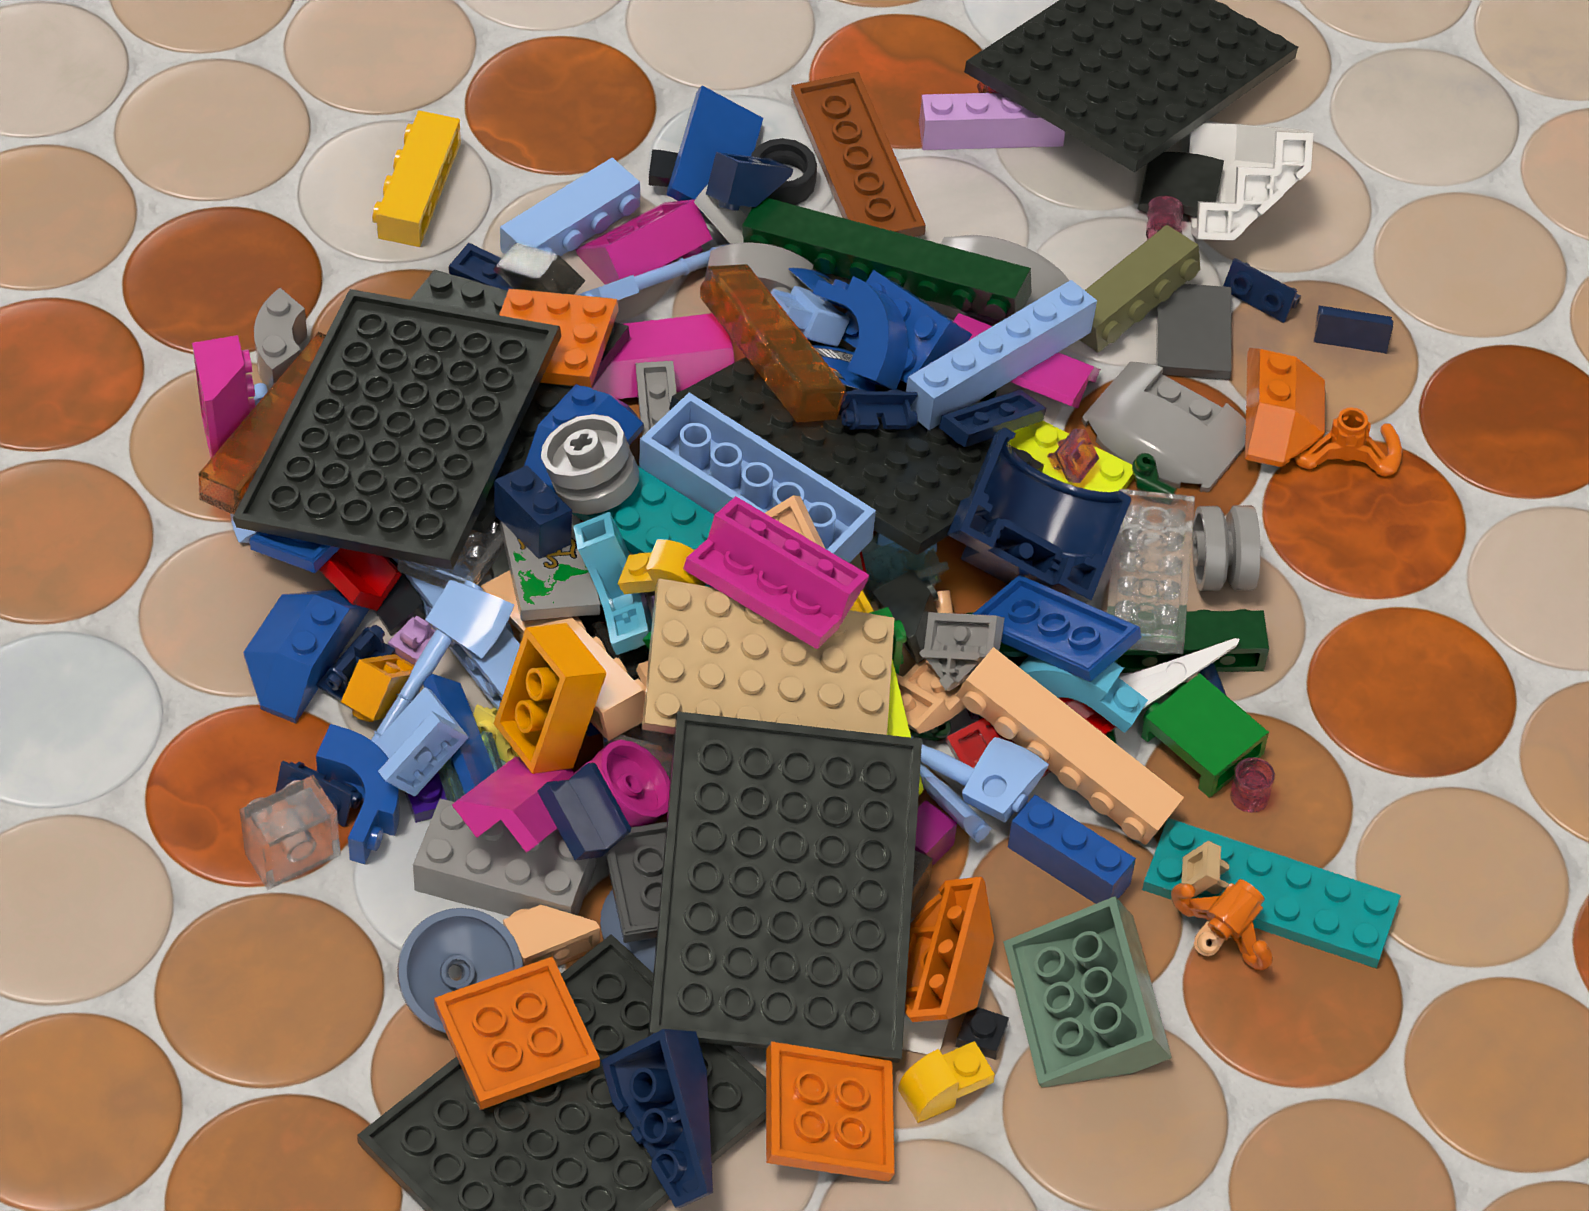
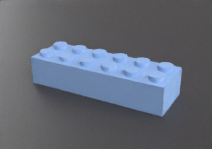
M691 393L682 398L640 438L639 467L714 515L735 496L765 513L791 496L796 495L801 496L825 549L848 563L873 539L875 509Z

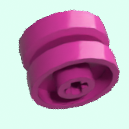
M617 740L607 744L595 755L592 761L587 762L597 765L630 827L654 824L668 811L669 776L660 761L644 747L632 741Z

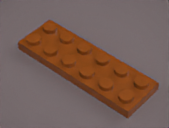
M859 72L791 85L792 99L842 217L913 237L925 235V222Z

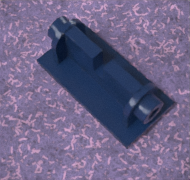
M1236 258L1232 261L1223 287H1231V295L1283 323L1286 322L1291 307L1295 309L1301 300V295L1297 294V289L1279 282L1251 267L1247 262L1244 263Z
M856 389L847 391L835 409L834 415H841L842 424L848 426L851 430L877 429L879 427L878 417H881L884 429L909 430L911 426H916L917 413L916 411H911L910 407L918 394L917 392H902L900 390L872 392Z
M373 625L371 628L366 627L316 686L342 700L359 659L390 655L395 652V648L384 643L383 637L385 632L377 625Z
M282 761L275 795L346 827L350 807L356 809L362 800V794L357 792V788L354 786L349 787L334 779L330 782L326 781V775L306 767L303 762L299 761L295 764Z

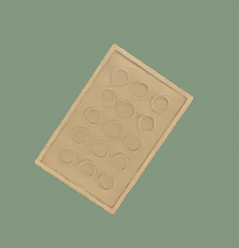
M658 579L655 589L642 730L674 735L677 712H687L887 735L895 618L850 610L839 629L822 646L815 649L713 587Z

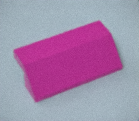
M724 312L625 323L624 325L629 326L630 338L592 389L610 394L617 399L638 397L636 363L673 361L676 392H680L735 363L733 346Z
M960 313L953 320L972 333L969 340L992 327ZM1058 352L1010 382L1078 408L1088 382L1095 383L1101 369Z
M736 496L714 515L708 539L686 558L683 570L815 649L822 646L839 629L869 578V574Z
M515 756L454 802L452 806L477 838L498 821L502 820L527 853L557 829L537 791L547 782L569 780L574 775L572 769L532 774L521 758Z

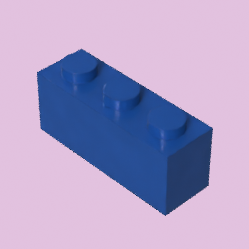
M1034 795L1011 823L1008 842L1009 849L1093 903L1097 904L1114 896L1119 899L1130 886L1135 857L1039 796Z

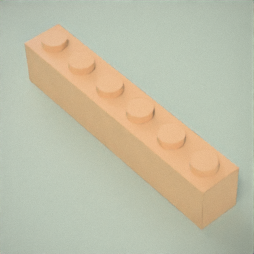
M510 570L481 585L484 592L514 604L508 622L514 637L519 643H521L526 627L567 623L602 665L607 674L590 722L608 741L642 723L646 687L639 679L633 680L628 675L621 660L617 657L613 659L597 636L592 638L586 632L579 617L521 621Z
M994 647L970 674L956 694L969 711L981 715L990 722L1002 737L1011 739L1017 745L1028 749L1049 764L1048 769L1058 777L1065 787L1077 791L1089 801L1095 811L1107 815L1121 826L1123 832L1128 837L1140 841L1145 846L1184 798Z

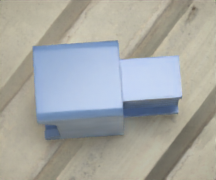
M794 286L791 293L772 289L766 306L784 324L793 326L805 339L838 347L850 320L848 315L837 310L829 302H824L818 296L812 294V290Z

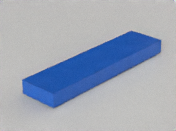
M431 674L423 682L424 688L430 689L469 737L451 757L463 791L466 794L493 774L495 770L461 683Z

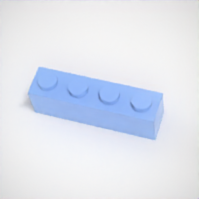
M613 157L500 226L501 252L515 265L531 272V275L540 269L548 267L563 254L577 249L587 239L597 233L604 232L611 224L622 217L634 213L640 207V181Z

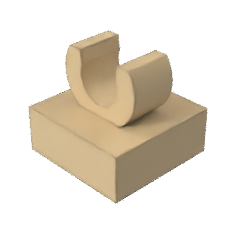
M1207 841L1183 857L1182 883L1194 886L1195 895L1193 897H1196L1205 890L1212 894H1219L1228 887L1229 883L1220 879V875L1229 870V864L1221 860V846Z

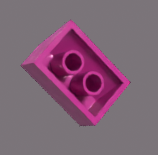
M694 199L664 202L575 250L580 259L606 285L631 275L637 276L671 264L673 260L681 256L685 259L697 255L703 251L701 245L712 240V237L698 206L694 203Z
M238 335L192 343L201 417L214 474L221 473L253 437L251 421L258 420L254 398L248 399V397L255 396L252 375H246V373L253 372L250 353L248 349L241 350Z

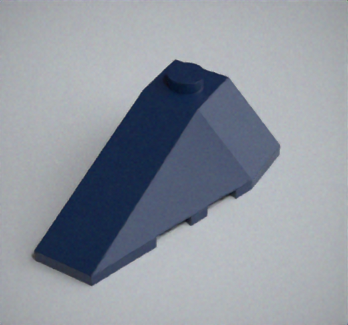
M662 1029L602 1059L601 1062L611 1100L618 1112L625 1113L634 1128L631 1131L632 1136L638 1144L644 1145L652 1159L651 1168L675 1208H682L712 1194L713 1180L707 1070L696 1031Z

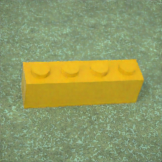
M418 110L413 124L408 123L404 134L405 145L403 150L398 149L396 151L393 164L394 172L392 176H386L383 186L384 197L382 202L377 201L375 203L372 215L373 223H377L378 239L420 247L461 144L460 119Z

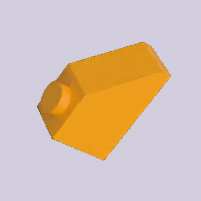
M396 654L359 659L341 703L352 708V714L363 721L374 722V720L384 719L397 698L396 694L400 693L407 682L414 664Z

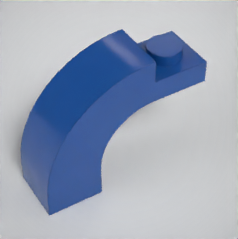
M854 276L850 284L835 279L833 284L818 280L812 294L830 304L852 311L858 322V343L847 371L871 383L890 390H896L905 367L908 351L906 325L896 304L886 294Z
M330 724L316 754L317 772L326 775V781L334 779L349 787L354 786L357 788V792L362 794L363 805L348 836V847L351 861L366 864L371 850H378L383 833L395 836L400 819L399 790L396 786L386 782L378 772L389 759L378 745L355 731Z

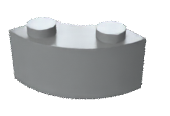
M734 243L711 250L704 284L728 304L738 301H758L766 304L772 289L791 293L793 287L798 286L809 290L788 268L812 270L813 264L800 255L781 247L763 243Z
M281 288L276 290L264 302L258 312L254 325L258 372L262 382L267 385L269 393L274 398L304 378L299 345L307 338L305 308Z

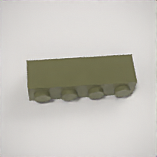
M1169 225L1164 226L1085 289L1088 294L1097 300L1091 333L1079 340L1098 353L1110 343L1117 341L1122 333L1136 322L1143 320L1148 312L1159 303L1169 299L1174 291L1198 274L1201 270L1199 245Z

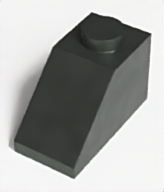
M911 569L874 590L872 593L878 610L889 607L895 621L900 620L902 622L907 637L903 646L914 660L919 663L924 660L919 652L924 649L928 612L938 613L934 602L939 597L928 579L922 581L914 570Z

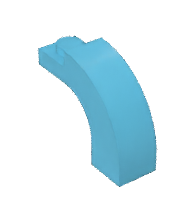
M607 512L573 526L577 549L591 575L604 610L611 646L616 655L645 645L642 639L651 631L652 617L644 592L624 594L617 584L630 554L611 513Z
M1031 655L1018 666L1057 698H1071L1088 705L1124 733L1133 725L1148 699L1118 677L1124 668L1116 662H1113L1091 682Z

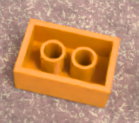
M567 623L526 627L493 723L532 774L574 767L607 674L606 670Z

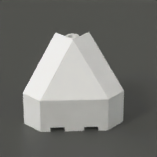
M1204 123L1189 134L1188 153L1224 160L1216 202L1198 201L1197 217L1190 215L1191 235L1197 239L1235 240L1245 231L1244 229L1260 215H1263L1290 187L1311 171L1313 133L1300 129L1232 123Z

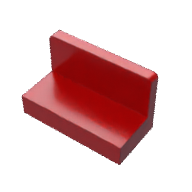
M340 548L319 569L351 604L376 611L401 576V571L387 557Z

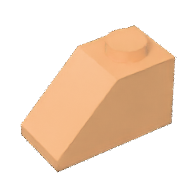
M538 905L531 909H520L511 914L509 918L503 920V925L512 934L519 947L523 966L553 956L558 967L584 956L600 943V927L596 921L544 905Z

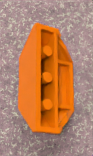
M1249 348L1247 352L1245 460L1283 467L1291 458L1301 454L1321 440L1325 434V380L1295 356L1264 349Z
M982 877L945 880L938 889L940 893L923 907L910 924L905 1014L912 1022L951 1019L978 1006L994 943L986 884Z

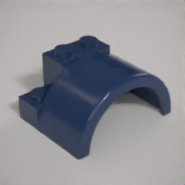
M1007 428L998 430L994 435L971 494L968 498L961 500L947 535L966 545L961 557L963 561L1006 584H1009L1018 575H1021L1081 602L1092 601L1131 503V497L1120 490L1115 492H1099L1079 488L1038 471L1023 461L1011 448L1010 440L1015 437L1016 433Z

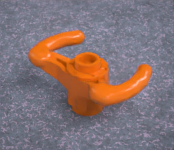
M1350 407L1340 411L1338 417L1333 419L1332 429L1327 435L1310 449L1293 458L1299 467L1309 470L1316 468L1327 459L1356 460L1366 463L1380 476H1390L1397 472L1401 463L1402 446L1399 435L1390 423L1383 424L1380 432L1388 447V456L1386 457L1369 436L1371 423L1368 422L1367 415L1358 408Z
M1239 879L1235 885L1230 883L1220 896L1191 899L1195 895L1193 885L1179 883L1172 888L1171 899L1173 904L1183 915L1209 920L1208 927L1217 936L1224 940H1227L1229 937L1233 938L1246 964L1256 970H1266L1273 962L1272 952L1264 940H1256L1253 920L1263 909L1261 904L1265 898L1253 885Z

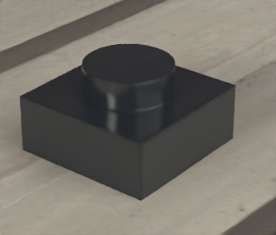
M979 1007L966 1012L955 1047L960 1048L975 1041L985 1057L995 1060L1008 1027L1009 1017Z

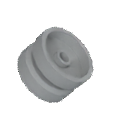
M591 414L571 419L550 433L542 446L541 459L556 494L572 509L573 513L588 515L605 512L627 499L638 484L639 468L629 449L625 434L619 422L609 416Z
M1252 505L1232 506L1225 519L1223 511L1218 506H1198L1195 511L1192 533L1193 569L1197 589L1200 591H1220L1227 577L1229 585L1235 591L1254 590L1259 579L1261 554L1260 528L1255 507Z

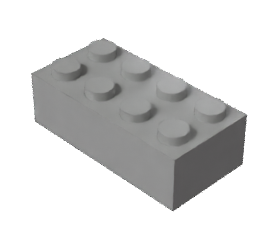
M439 799L413 863L415 891L510 916L520 909H531L538 905L548 906L578 916L596 868V858L575 861L557 829L527 853L502 820L498 821L477 838L453 808L452 804L454 802Z

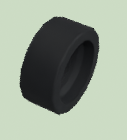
M772 139L760 144L752 152V157L773 159L782 164L792 165L803 173L801 177L795 180L785 181L767 198L797 205L807 200L814 192L817 162L814 153L806 145L791 139Z

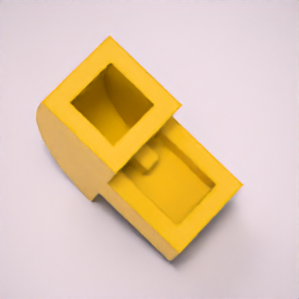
M657 540L652 552L628 555L617 583L624 594L655 591L658 579L701 586L706 585L702 580L683 570L686 558L694 549L671 540Z
M973 1041L943 1055L939 1049L927 1054L905 1072L899 1082L898 1091L917 1123H920L954 1108L957 1098L994 1083L995 1074L976 1042Z

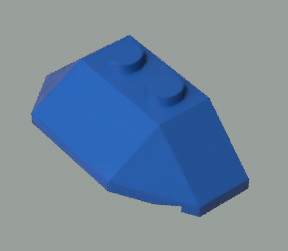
M576 384L538 424L524 466H528L556 493L541 459L542 446L549 434L561 424L576 417L591 414L604 415L619 422L630 445L644 430V423L629 405L610 394Z
M337 589L282 594L243 652L260 709L296 724L319 689L316 684L335 664L370 609L351 604Z

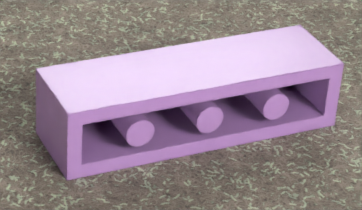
M1000 93L922 95L919 119L922 150L1062 147L1064 144L1065 131Z

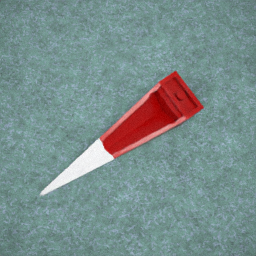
M1234 638L1180 658L1120 677V679L1148 699L1143 707L1145 709L1235 648L1239 639ZM1059 697L1061 701L1104 735L1117 728L1088 705L1075 699ZM984 718L946 737V743L955 759L975 768L986 747L994 737L1010 742L1013 741L998 734L994 726ZM1048 768L1042 778L1051 772Z

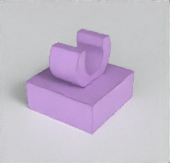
M419 616L412 617L388 642V645L395 648L393 654L415 665L435 630L431 628L427 621Z

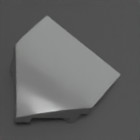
M928 612L925 645L919 654L922 658L927 659L940 677L939 682L945 690L951 691L966 681L993 647L999 651L1005 618L994 615Z

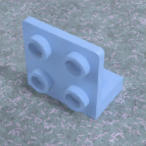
M423 688L374 742L389 758L378 770L380 775L386 782L414 797L469 738L430 689Z

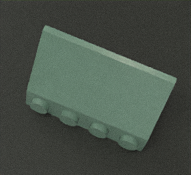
M1116 896L1003 941L1038 1083L1042 1088L1132 1074L1172 1058L1134 917Z

